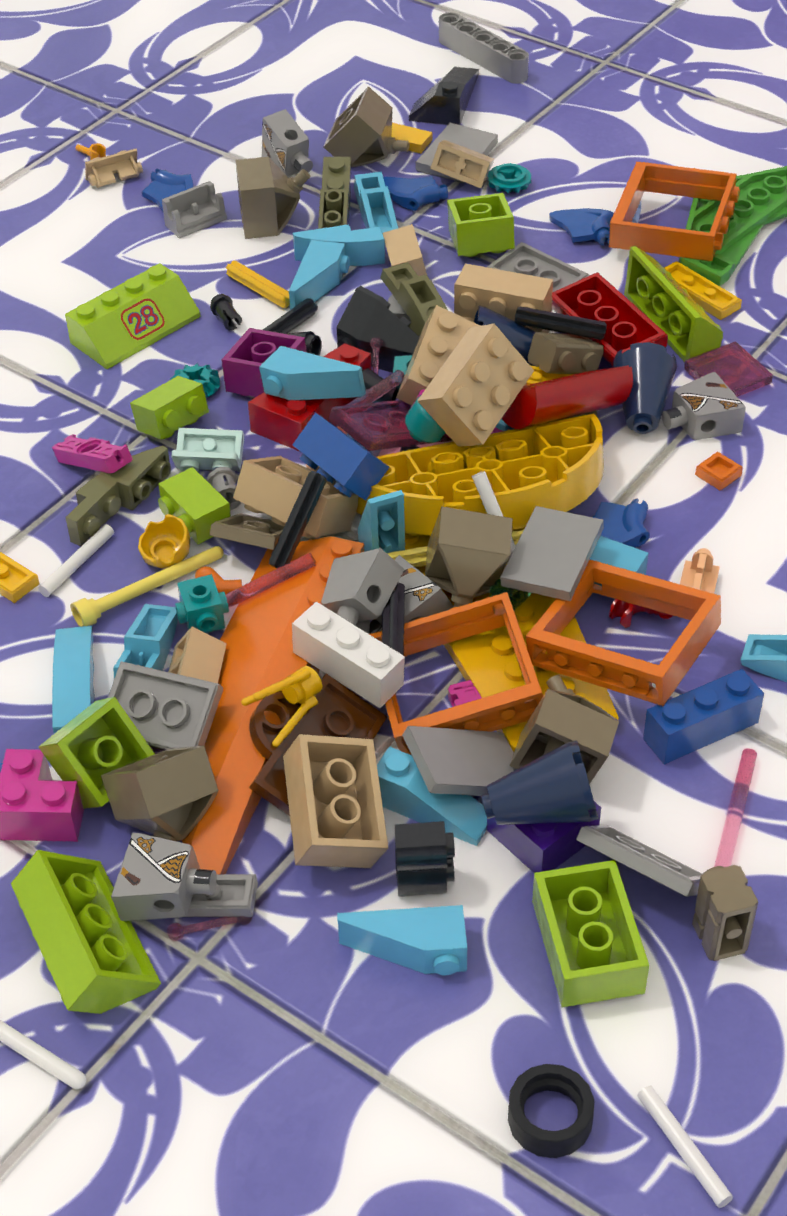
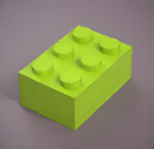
M616 860L534 873L532 903L561 1007L645 994L649 962Z

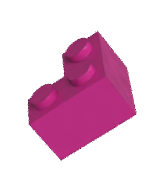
M6 749L0 773V840L78 842L84 808L77 781H52L48 760L41 750Z

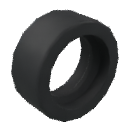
M555 1064L531 1067L518 1076L510 1089L508 1123L512 1135L524 1149L537 1156L558 1158L570 1155L585 1144L592 1131L595 1099L589 1084L577 1072L563 1065ZM543 1091L559 1092L569 1097L576 1104L578 1109L577 1119L574 1124L566 1129L558 1131L543 1130L533 1125L526 1118L524 1113L525 1102L535 1093Z

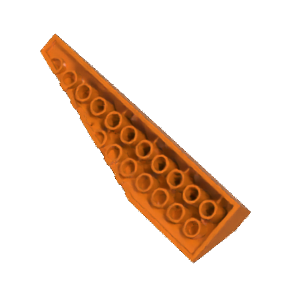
M332 536L301 541L285 571H281L269 564V559L274 550L267 549L220 640L227 643L218 684L224 689L204 745L219 791L199 823L182 840V843L189 844L194 848L200 869L215 870L216 874H226L261 799V796L251 790L249 786L267 759L254 746L250 736L249 723L253 711L263 699L247 706L241 704L242 699L282 681L304 666L313 668L319 674L320 670L293 653L292 623L315 602L322 605L321 601L333 560L365 552L364 543ZM264 711L268 722L273 725L281 724V720L276 713Z

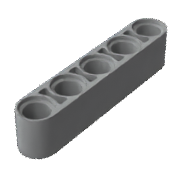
M447 12L439 16V42L442 45L508 82L517 84L527 81L529 54L527 51L457 13Z

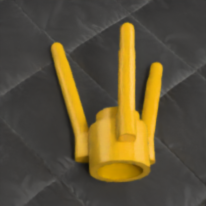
M309 666L300 668L282 681L270 685L241 701L243 706H247L282 690L284 697L290 703L301 704L273 740L272 745L274 747H278L306 712L318 704L315 695L321 692L322 681L318 673Z

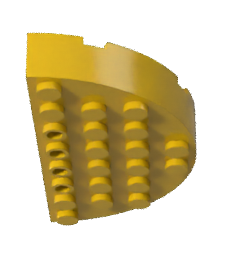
M593 413L523 429L493 433L489 435L483 445L458 447L452 441L377 456L378 459L389 466V469L378 484L371 486L372 491L366 501L358 496L356 512L363 515L368 499L402 490L404 494L405 533L409 536H431L442 506L487 514L472 478L473 475L485 471L503 516L513 518L512 531L523 530L536 506L568 512L587 500L599 486L604 473L601 423Z

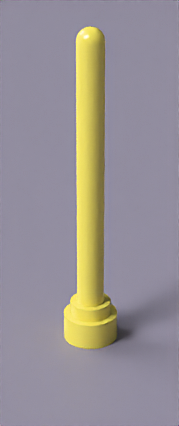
M214 546L97 600L82 598L71 603L72 615L79 627L94 625L97 623V619L101 617V613L221 559L224 551L221 547Z

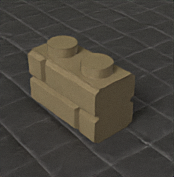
M536 332L533 335L528 362L546 373L578 374L598 370L604 349L603 345L587 337Z
M741 866L712 867L700 877L692 925L698 938L702 939V947L708 960L717 961L744 954L748 950L758 900L751 886H747L748 880Z

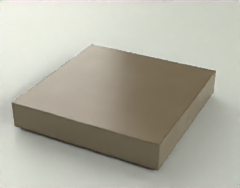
M239 513L212 523L210 536L274 550L284 526L278 525L270 519Z

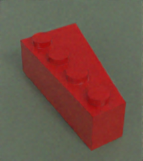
M343 344L323 356L361 366L363 370L367 368L372 370L371 353L348 344ZM263 392L248 402L250 431L299 451L292 444L315 412L330 423H333L357 398L288 400Z

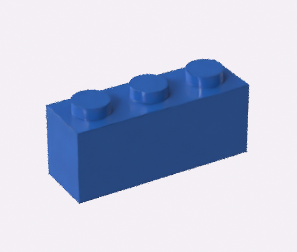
M316 412L292 444L303 453L299 458L301 461L314 470L319 466L316 472L325 476L327 481L332 484L337 480L334 487L349 498L355 493L366 501L371 494V486L378 484L389 469V466Z
M743 669L737 670L667 700L664 706L656 705L647 709L643 739L665 765L759 723L764 692Z

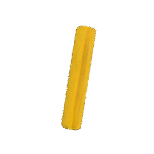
M236 260L227 264L226 274L232 279L283 309H287L290 305L289 291Z

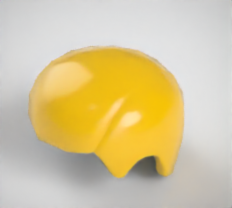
M166 514L163 521H150L145 532L139 537L138 544L139 553L145 563L150 566L166 569L183 561L189 554L191 539L188 528L182 519L171 514Z

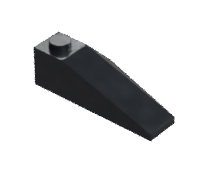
M452 68L414 103L409 115V121L444 125L454 123L460 125L477 81L479 69Z
M361 285L356 288L336 327L337 348L343 344H348L371 353V367L393 373L395 356L413 355L420 337L411 330V322L404 316L399 319L389 310L391 305L389 302Z

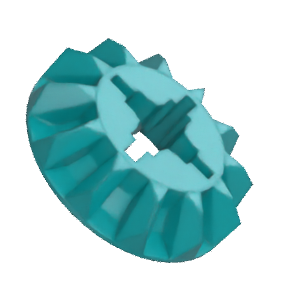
M501 164L488 172L489 187L496 188L497 192L506 191L508 194L514 191L519 193L520 189L525 190L528 188V184L531 183V173L525 167L517 164Z
M198 363L191 367L185 365L183 370H175L174 376L170 378L171 380L181 376L202 383L206 398L213 395L220 387L218 370L211 369L210 365L202 367Z

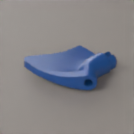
M157 168L155 172L152 171V183L142 191V197L155 202L163 212L162 199L194 187L191 174L177 175Z
M433 176L422 178L383 177L385 186H388L391 199L410 210H417L423 205L448 198L447 186L445 184L438 186Z
M567 209L549 213V220L567 231L572 243L594 239L600 245H604L606 241L609 244L610 222L614 213L605 209Z
M637 498L627 506L601 502L593 518L604 520V529L601 536L634 548L645 544L650 537V533L643 526L648 511L646 501L643 500L639 504V499Z

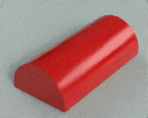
M598 272L552 293V310L555 313L602 321L607 324L603 340L590 339L603 345L602 357L612 366L617 352L621 349L622 353L630 350L631 344L650 342L664 347L667 346L668 335Z
M627 365L587 371L525 385L501 419L514 429H523L618 406L624 403L630 395L633 385L632 367Z

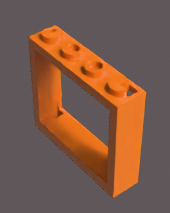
M636 161L610 222L609 247L630 250V247L637 246L647 253L713 261L716 250H721L724 234H727L729 227V218L733 217L735 202L738 203L740 190L736 186L737 174ZM644 191L721 201L710 233L633 223L632 220Z
M589 560L571 601L556 598L526 635L527 650L534 666L664 706L721 625V596ZM592 593L691 620L659 665L560 635Z
M507 592L404 623V656L506 626L525 685L406 722L403 721L395 693L385 705L393 735L400 751L411 755L402 736L408 726L493 732L530 719L543 694ZM382 631L369 634L382 641Z

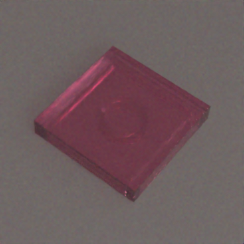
M736 341L687 359L684 365V369L695 380L709 373L716 372L737 397L772 383L773 374Z

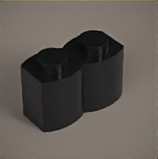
M444 821L395 824V861L398 896L447 893V882L455 880L453 857H455L453 832L445 833Z

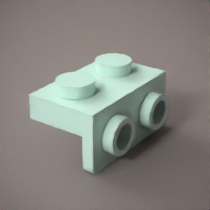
M179 428L176 450H172V460L176 468L181 471L191 467L197 472L199 470L214 471L219 467H229L232 471L240 472L244 445L243 430Z

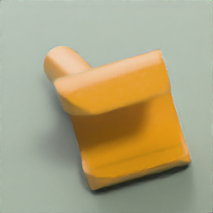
M99 143L92 144L90 148L77 144L75 147L77 151L90 156V161L97 157H106V148Z

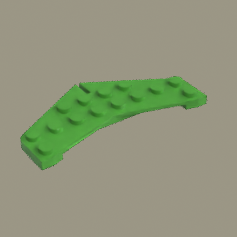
M787 166L737 176L736 186L740 190L738 203L735 202L733 217L729 218V227L727 234H724L721 250H716L713 261L679 257V262L718 286L727 282L763 226L787 217ZM693 198L686 230L710 233L721 201Z

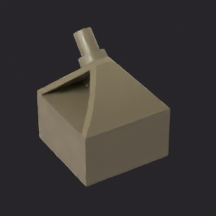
M368 86L335 119L323 148L334 157H351L352 168L387 158L389 154H395L396 151L408 152L409 141L396 140L395 137H392L393 107Z
M270 157L235 160L240 212L245 239L279 236L293 215L300 200L299 193L303 189L302 185L311 177L305 169H302L295 177L288 178Z
M441 507L428 542L425 576L437 586L452 594L451 601L454 602L453 607L472 603L473 598L495 590L510 557L513 518Z
M555 675L547 680L546 683L549 689H547L523 728L509 766L518 769L568 742L577 740L590 784L609 756L619 721L589 700L575 695L572 689H567L561 677Z
M204 746L167 749L101 775L115 820L149 832L154 837L172 841H180L186 838L205 815L219 791Z

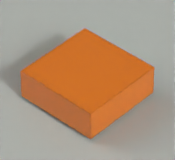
M716 452L696 466L695 475L721 491L742 476L743 467L720 452Z

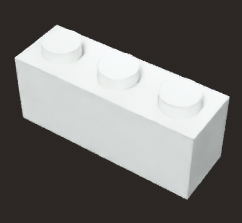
M315 602L292 623L293 653L324 673H327L377 707L381 708L404 685L405 656L320 603Z

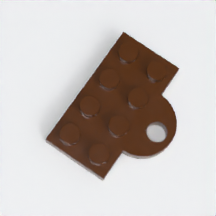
M327 673L321 679V692L315 695L318 704L306 712L278 747L272 745L273 740L301 704L290 703L284 697L282 691L265 697L255 708L250 718L249 731L252 742L267 761L249 788L289 817L283 756L297 736L303 734L374 739L387 718L386 715ZM264 711L276 713L281 720V724L273 725L268 722Z

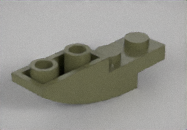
M323 157L318 229L349 224L351 157Z
M408 262L382 270L381 280L411 319L410 328L419 337L436 305L448 310L427 275L418 276Z
M159 446L133 455V460L116 472H101L76 492L78 506L65 517L70 542L82 546L121 507L133 511L143 500H146L150 493L158 486V483L166 480L171 473L168 448Z

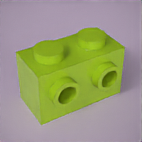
M181 376L169 380L130 402L137 431L157 439L171 437L179 428L195 423L199 417L209 412L203 384Z
M193 467L158 483L160 491L158 504L164 515L171 514L182 519L188 528L190 537L198 545L214 537L210 536L212 523L231 517L229 502Z

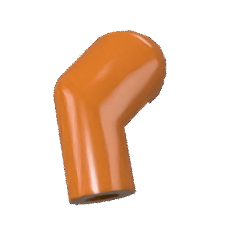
M206 566L201 567L195 573V578L212 574L218 593L225 592L226 597L243 596L242 579L223 580L214 569Z

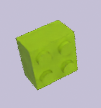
M503 193L447 200L449 232L458 256L474 257L479 253H503L506 250L515 249L514 216Z
M115 697L93 702L38 746L62 781H77L84 809L102 807L109 801L101 775L155 754Z

